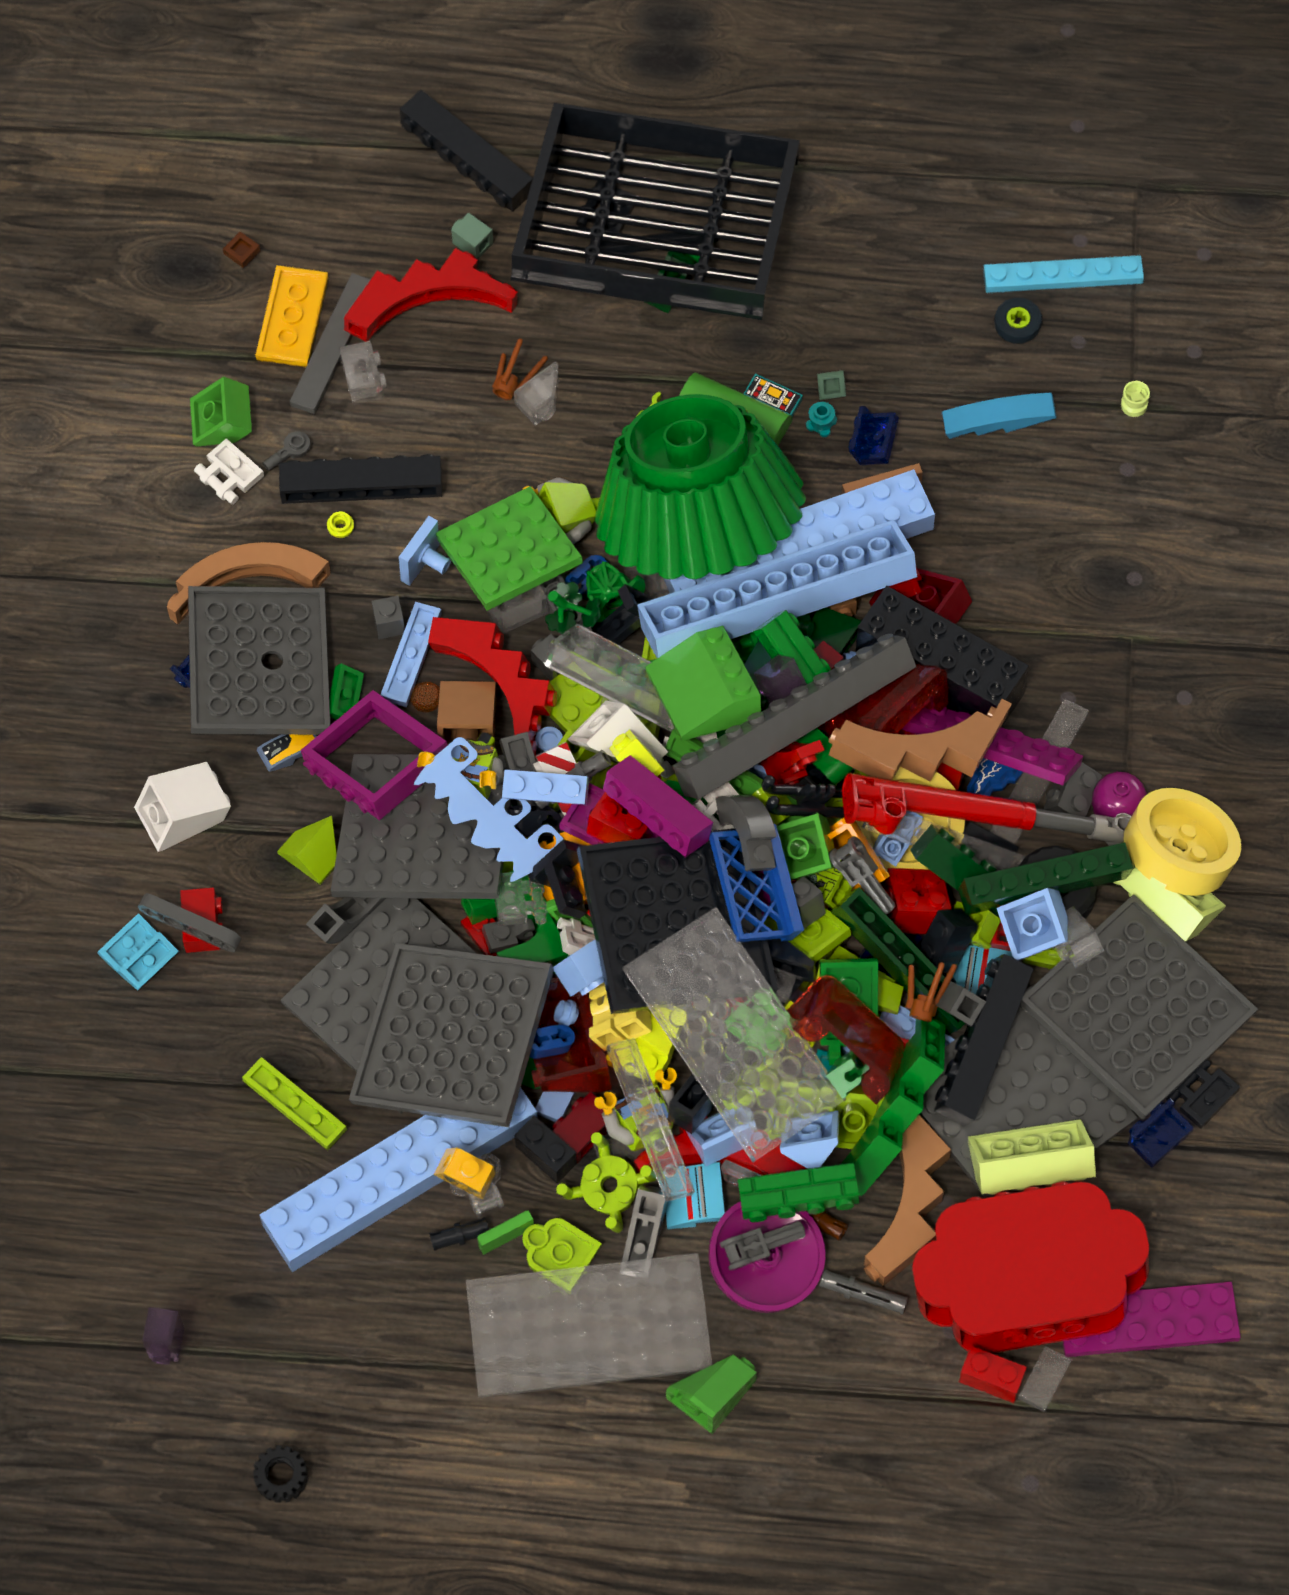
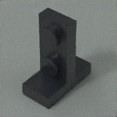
M627 584L617 590L623 604L592 629L605 653L608 654L641 626L637 604L654 598Z
M563 839L533 866V872L528 874L532 882L551 887L559 913L581 919L587 911L583 902V896L578 887L576 874L572 867L579 862L577 849L583 845Z

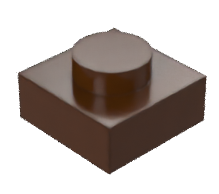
M239 232L223 248L224 255L242 268L261 251L260 245L242 232Z

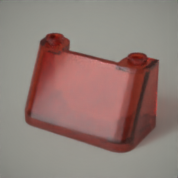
M915 664L916 667L828 720L826 723L828 739H830L836 727L841 729L846 720L871 730L897 734L924 707L941 712L948 705L947 672L936 665Z
M829 975L821 976L787 1009L792 1029L803 1039L810 1042L821 1040L829 1031L859 1057L863 1066L866 1064L870 1067L867 1072L862 1074L861 1087L864 1094L877 1105L890 1090L904 1051L902 1039L839 980Z
M552 978L538 1028L559 1025L558 1022L554 1021L556 1006L561 1000H573L576 1002L579 1013L575 1023L570 1024L568 1027L573 1030L575 1040L570 1050L564 1054L533 1059L536 1070H532L531 1074L535 1088L541 1087L542 1092L601 1093L612 1090L606 1056L602 1048L589 1038V1028L593 1026V1016L587 993L582 996L580 992H577L570 996L559 978Z

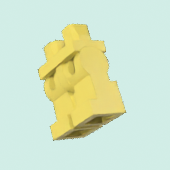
M604 982L597 986V988L589 991V998L592 1000L590 1002V1010L593 1016V1026L589 1028V1038L604 1051L626 1043V1038L631 1041L652 1032L651 1016L648 1010L611 1014Z

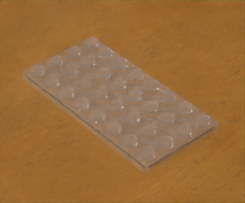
M717 907L622 968L752 1162L846 1100V1098L842 1099L826 1077L828 1071L745 948L738 941V938Z
M698 1253L466 1280L479 1398L694 1373L712 1365Z

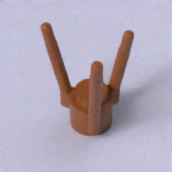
M521 338L516 343L504 373L506 354L503 353L501 355L496 379L492 386L493 393L505 400H511L513 395L519 397L522 389L548 360V357L544 356L518 385V378L511 372L523 342Z
M939 963L928 996L918 994L917 999H914V966L909 965L908 999L905 1008L911 1009L910 1017L926 1022L932 1021L938 1008L936 1005L957 969L956 964H952L935 999L934 995L942 976L944 963Z

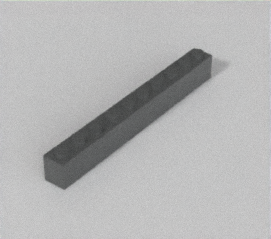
M885 634L879 637L877 643L859 649L854 657L839 661L834 665V669L813 677V681L807 685L794 688L791 691V695L771 702L769 708L762 712L751 714L743 724L728 728L723 736L718 739L708 740L703 744V748L696 752L683 755L681 761L672 767L684 796L695 799L704 797L914 669L916 665L906 638L893 634Z

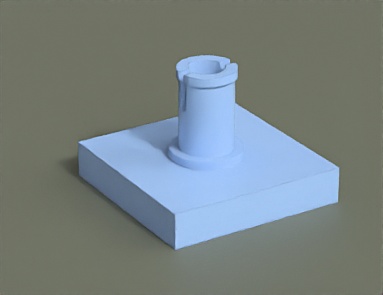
M431 516L427 517L399 556L400 579L409 586L425 564L441 574H444L451 564L450 558L436 551L439 546L436 538V532L439 531L438 521Z

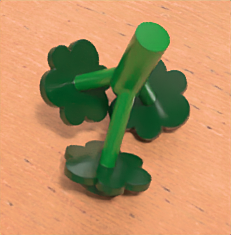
M565 582L558 583L557 589L548 594V599L558 608V610L554 611V614H548L545 617L548 629L550 631H557L560 634L568 633L570 628L576 627L573 611L582 613L583 627L592 628L601 616L600 600L594 598L593 601L589 600L586 608L578 606V602L582 600V594L578 592V584L575 582H569L568 584Z

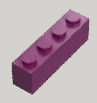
M629 755L607 771L603 787L607 795L615 799L631 815L637 817L652 832L659 835L684 857H687L709 841L713 822L634 757Z

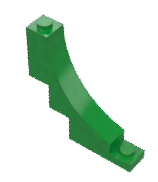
M934 1017L931 1022L916 1019L915 1034L906 1043L902 1059L887 1094L867 1129L841 1163H854L858 1193L861 1196L902 1150L903 1133L922 1112L924 1093L944 1071L946 1025Z

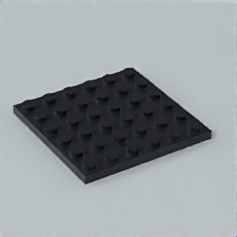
M732 828V829H724V830H715V831H711V833H712V832H721V831H734V830H736V829H735V828ZM661 837L579 846L577 854L611 1014L765 995L778 991L768 940L735 941L710 840L687 857L674 850ZM719 840L721 849L730 855L734 846L727 840ZM738 850L733 858L744 866L743 854ZM730 864L728 865V875L737 881L742 873ZM745 876L740 885L753 894L756 889L755 883ZM735 892V902L744 908L748 899L739 892ZM752 903L748 912L760 921L762 917L761 909ZM745 918L741 920L743 934L752 933L755 926Z

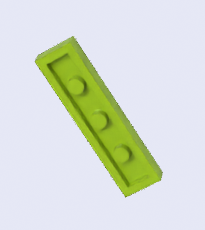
M262 1057L242 1077L244 1083L326 1150H329L347 1131L346 1125Z

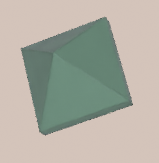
M843 370L817 374L819 400L846 396Z

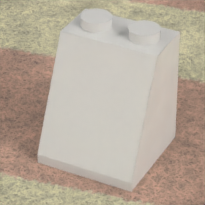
M605 701L568 738L571 744L591 752L598 753L600 750H604L611 760L619 763L609 748L618 735L626 733L630 729L651 751L660 765L664 761L663 757L668 753L626 704Z
M207 762L149 776L134 806L158 852L223 822L231 807L229 797L221 789L217 775L211 770Z

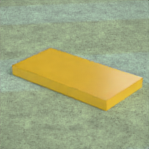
M276 266L255 355L256 360L307 367L329 278L328 272Z

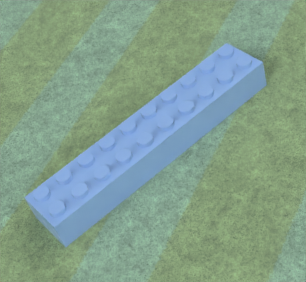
M911 470L801 508L802 518L798 522L791 524L792 534L786 539L777 541V547L773 552L757 555L755 562L750 565L734 566L730 572L721 575L709 572L706 576L699 579H689L684 575L675 579H663L671 594L891 520H895L907 539L933 530L935 513L915 470Z
M891 520L637 604L641 629L657 658L696 632L723 626L729 638L733 639L753 632L781 611L787 610L788 613L799 617L883 589L886 585L889 587L916 578L915 553L895 520Z
M520 1087L509 1127L424 1115L261 1213L262 1225L290 1270L294 1272L444 1181L433 1174L447 1148L457 1147L480 1159L513 1139L514 1135L533 1116L537 1117V1111Z

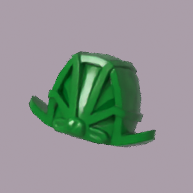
M602 561L601 564L586 572L587 597L591 601L594 598L600 600L601 616L598 622H602L616 610H608L609 608L619 607L623 604L617 591L623 585L627 584L642 593L645 591V581L641 575H637L631 580L622 571L606 561ZM616 597L617 601L607 603L609 600Z

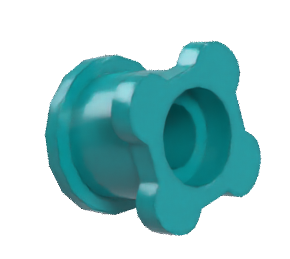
M826 402L813 404L809 409L810 420L806 422V429L819 433L821 437H828L831 427L837 423L833 406Z

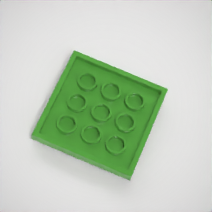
M531 486L436 532L437 541L487 611L583 563L580 553Z

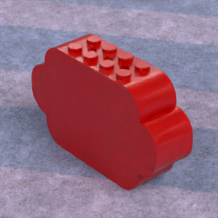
M1057 1182L1051 1187L1041 1189L1039 1187H1029L1019 1193L1000 1192L994 1195V1197L985 1199L972 1197L965 1202L948 1207L937 1220L935 1228L936 1241L924 1245L917 1252L913 1261L916 1297L919 1310L924 1318L937 1326L952 1327L956 1341L968 1352L970 1347L973 1346L989 1353H997L1105 1334L1116 1329L1126 1316L1127 1296L1140 1290L1147 1281L1149 1275V1243L1142 1221L1129 1211L1121 1209L1111 1210L1106 1194L1099 1187L1086 1182L1070 1184L1068 1182Z

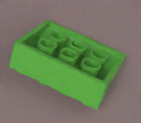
M723 626L696 632L645 666V671L681 741L726 730L735 725H741L747 721L748 716L761 712L760 693Z

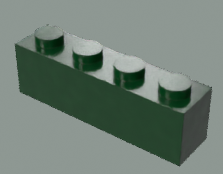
M932 824L910 849L918 862L956 890H958L964 878L991 873L997 870L986 858L981 861L975 857L976 852L963 842L961 846L954 841L955 836L946 828L942 827L939 830ZM997 909L988 910L999 917Z

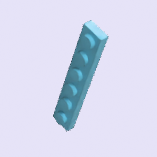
M1141 255L984 265L983 269L986 293L1141 284L1144 280Z

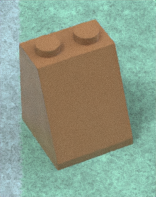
M441 681L437 718L438 736L447 741L448 745L458 737L477 741L479 735L483 732L490 734L495 739L496 682Z

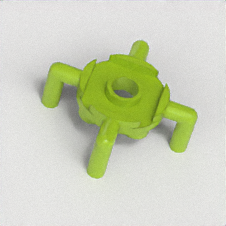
M596 1132L592 1134L591 1141L598 1146L600 1158L584 1168L581 1186L569 1188L565 1184H559L556 1191L567 1200L583 1197L590 1207L598 1212L610 1215L606 1219V1226L613 1232L620 1233L623 1230L621 1212L631 1206L630 1204L635 1199L640 1184L654 1182L657 1180L658 1175L647 1165L641 1167L640 1173H637L626 1160L617 1156H611L608 1140ZM616 1178L617 1188L611 1193L605 1192L603 1189L605 1180Z

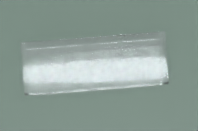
M579 624L574 625L550 642L544 666L613 702L626 704L635 714L670 732L675 728L645 671V666L650 664V661Z

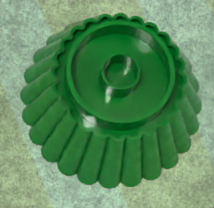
M691 394L672 397L642 411L629 425L623 428L621 436L616 438L594 518L598 524L596 536L599 540L605 541L604 550L607 554L618 555V563L625 567L636 566L637 571L643 575L659 573L665 579H675L682 575L689 579H699L706 576L709 572L715 575L730 572L734 566L740 567L752 564L757 559V555L773 552L777 547V541L786 539L792 534L791 524L798 522L802 518L803 513L799 507L806 501V496L801 490L803 480L756 416L748 413L743 406L733 405L728 400L711 395Z

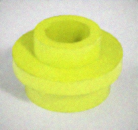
M335 512L327 521L328 532L336 538L347 537L354 529L352 517L345 512ZM338 524L345 525L343 528H336Z

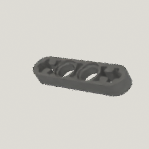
M144 894L138 904V909L149 917L225 951L235 952L242 938L236 932L152 894Z

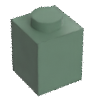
M470 213L463 219H458L452 227L453 244L462 251L469 252L477 260L493 244L492 229Z

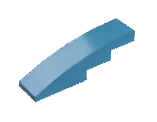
M1052 393L997 398L942 411L945 433L949 439L975 432L979 436L999 429H1004L1007 433L1057 418Z

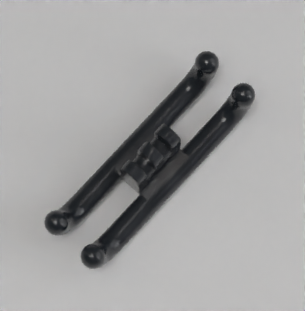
M771 775L766 776L761 783L763 791L768 794L796 796L797 805L779 804V798L771 796L765 805L771 814L807 817L819 813L827 818H844L843 807L825 806V803L830 798H842V787H835L833 784H827L826 786L824 784H817L815 786L814 783H807L806 785L774 784L775 778Z

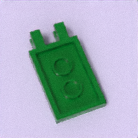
M877 958L820 960L819 1042L820 1046H828L827 1060H829V1066H832L841 1057V1047H856L859 1044L863 1045L865 1051L860 1057L856 1058L857 1064L865 1065V1063L869 1062V1045L878 1044Z

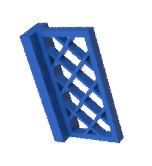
M774 824L777 837L771 840L776 868L763 871L764 876L762 879L751 871L745 872V866L733 858L738 850L742 852L740 839L737 840L739 835L736 830L712 832L710 834L709 840L736 942L769 939L791 941L804 931L776 824ZM719 840H727L734 846L730 855L721 849ZM729 864L742 873L737 881L728 875L727 867ZM745 876L757 885L753 894L740 885ZM761 889L769 894L771 900L769 906L756 897ZM736 891L748 899L744 908L735 902L734 894ZM752 903L764 912L760 921L748 912ZM768 916L776 921L777 931H772L763 924ZM743 918L755 926L752 933L743 934L741 926Z

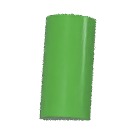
M696 372L689 377L679 395H711L728 400L733 405L743 406L748 413L756 416L777 445H779L792 423L791 415Z

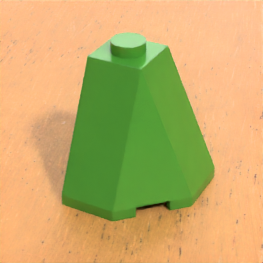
M731 1355L670 1385L666 1390V1399L713 1434L756 1382L757 1372L754 1371V1365L743 1357L739 1359L735 1355Z

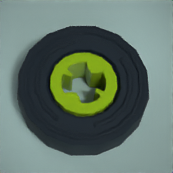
M1011 298L1005 300L998 307L994 318L995 329L998 335L1005 341L1013 344H1023L1031 341L1038 335L1042 325V315L1038 306L1032 301L1025 298ZM1016 317L1022 318L1020 324L1014 323Z

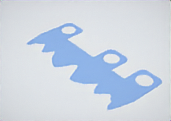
M462 737L454 739L434 757V761L426 765L415 780L414 785H420L424 782L435 783L436 799L449 796L448 813L452 824L475 819L478 821L471 843L483 848H500L497 861H511L514 863V872L510 877V882H514L532 873L533 866L553 849H543L540 847L538 837L542 833H552L556 838L555 846L564 839L548 824L541 826L526 839L514 825L530 812V804L526 800H519L522 803L523 809L516 816L509 815L505 811L504 806L509 799L502 798L493 806L460 773L477 758V751ZM457 745L465 746L469 750L468 759L463 762L455 761L451 756L452 749Z

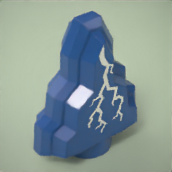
M983 758L973 777H971L972 779L967 786V792L990 796L994 791H1002L1009 783L1015 784L1024 772Z

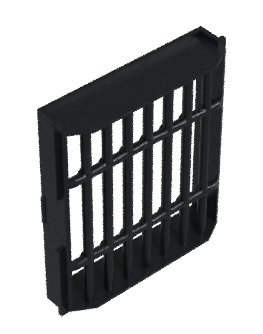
M554 102L512 252L511 281L762 320L765 292L794 166H797L799 161L800 140ZM563 134L616 142L614 151L604 152L561 145ZM626 144L721 158L723 161L719 169L630 156L625 155L624 151ZM559 155L611 164L607 171L557 163ZM733 161H740L783 169L781 178L778 179L733 172L731 168ZM621 165L716 179L718 182L717 186L710 188L620 174L619 171ZM554 174L606 183L602 190L552 183ZM729 181L778 189L775 198L727 190V185ZM616 184L713 198V203L711 206L706 207L616 193L614 190ZM549 193L599 200L601 202L597 209L547 202ZM723 201L773 208L772 217L725 210L722 208ZM612 202L708 217L709 219L705 226L611 212L609 209ZM544 212L594 219L596 221L592 228L542 221ZM719 219L766 226L769 227L767 236L720 229L717 226ZM607 221L702 236L704 240L701 245L605 231L604 228ZM539 231L591 240L589 246L585 248L537 240ZM714 239H722L765 247L763 255L713 248ZM601 241L696 255L699 256V260L694 265L600 250L599 247ZM533 251H543L555 254L581 257L586 259L585 263H578L566 260L534 256ZM710 258L760 265V269L757 275L709 267L708 263ZM600 260L695 275L694 281L598 266L595 265V262ZM705 277L756 286L755 290L706 283L704 280Z

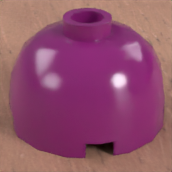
M1116 771L1106 774L1098 781L1092 793L1094 814L1116 817L1119 813H1126L1132 816L1140 801L1147 795L1143 783L1136 776L1127 772Z

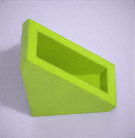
M332 816L295 831L277 851L281 857L320 885L335 867L337 853Z

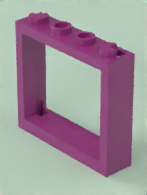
M372 690L300 751L304 759L303 765L309 769L311 775L316 774L330 789L334 787L345 800L356 803L363 813L368 812L378 820H381L422 785H414L415 780L425 767H417L418 757L375 793H372L325 758L374 717L423 752L437 755L448 744L443 738Z

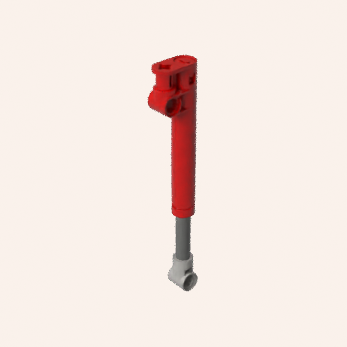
M848 773L845 776L842 785L845 822L847 824H853L855 821L867 822L869 826H874L878 832L885 835L893 834L904 818L906 811L1022 830H1031L1034 826L1084 834L1089 839L1105 841L1111 846L1124 842V830L1131 818V815L1126 813H1119L1116 817L1092 814L1090 817L1037 809L1035 804L1031 802H1020L1018 800Z

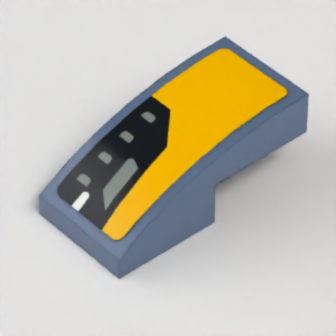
M281 734L259 746L257 752L268 771H275L291 766L296 758L303 757L300 750L317 736Z

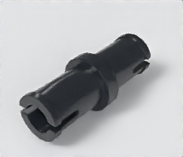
M483 1217L482 1219L461 1225L460 1222L454 1223V1227L429 1234L433 1249L436 1251L437 1249L458 1243L460 1246L465 1245V1241L477 1238L482 1233L488 1231L489 1228L486 1218Z

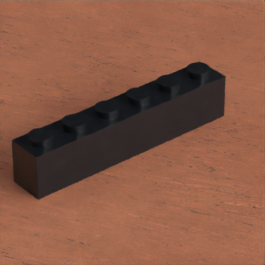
M420 90L399 109L400 123L407 132H413L426 147H432L437 151L442 160L456 166L462 176L471 178L481 191H487L500 206H506L514 212L527 200L533 178L424 91Z
M425 454L420 457L399 455L394 458L373 456L367 459L342 458L329 461L325 459L306 462L289 460L279 463L282 504L443 497L441 457Z
M1002 954L989 961L984 972L987 975L985 982L979 986L975 994L985 1000L986 1003L973 1025L966 1024L965 1033L956 1042V1056L954 1060L949 1062L945 1070V1075L947 1076L945 1084L938 1089L935 1096V1101H937L934 1109L935 1112L963 1126L975 1121L1033 968L1006 954Z

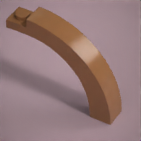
M248 543L221 550L193 565L176 581L178 594H174L168 602L169 618L176 624H179L188 614V586L219 587L241 578L272 576L293 581L305 588H319L331 574L329 561L308 550L281 543Z

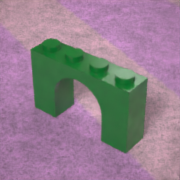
M514 870L502 874L499 899H461V905L472 925L501 915H516L524 919H532L537 932L535 936L523 944L497 952L496 956L550 963L553 967L570 956L562 950L561 930L557 928L558 921L551 918L546 910V899L539 896L537 884L530 881L528 875L510 882V877Z

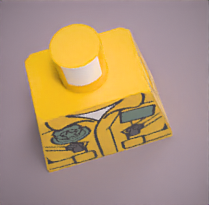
M455 1147L445 1150L433 1175L483 1200L496 1173L494 1166Z

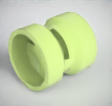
M1141 381L1127 383L1123 390L1121 408L1128 416L1139 417L1147 410L1150 396L1149 388Z

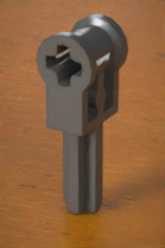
M853 836L841 848H835L830 851L829 857L833 866L842 873L851 887L859 883L869 898L885 914H888L895 908V903L873 875L878 866L867 853L866 847L860 839Z
M797 1221L764 1234L758 1228L724 1240L719 1244L726 1251L730 1262L728 1268L732 1271L768 1258L770 1256L769 1250L804 1238L805 1229L802 1223Z

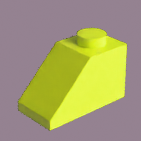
M630 729L626 733L618 735L609 748L619 762L631 755L656 776H659L664 771L651 751Z

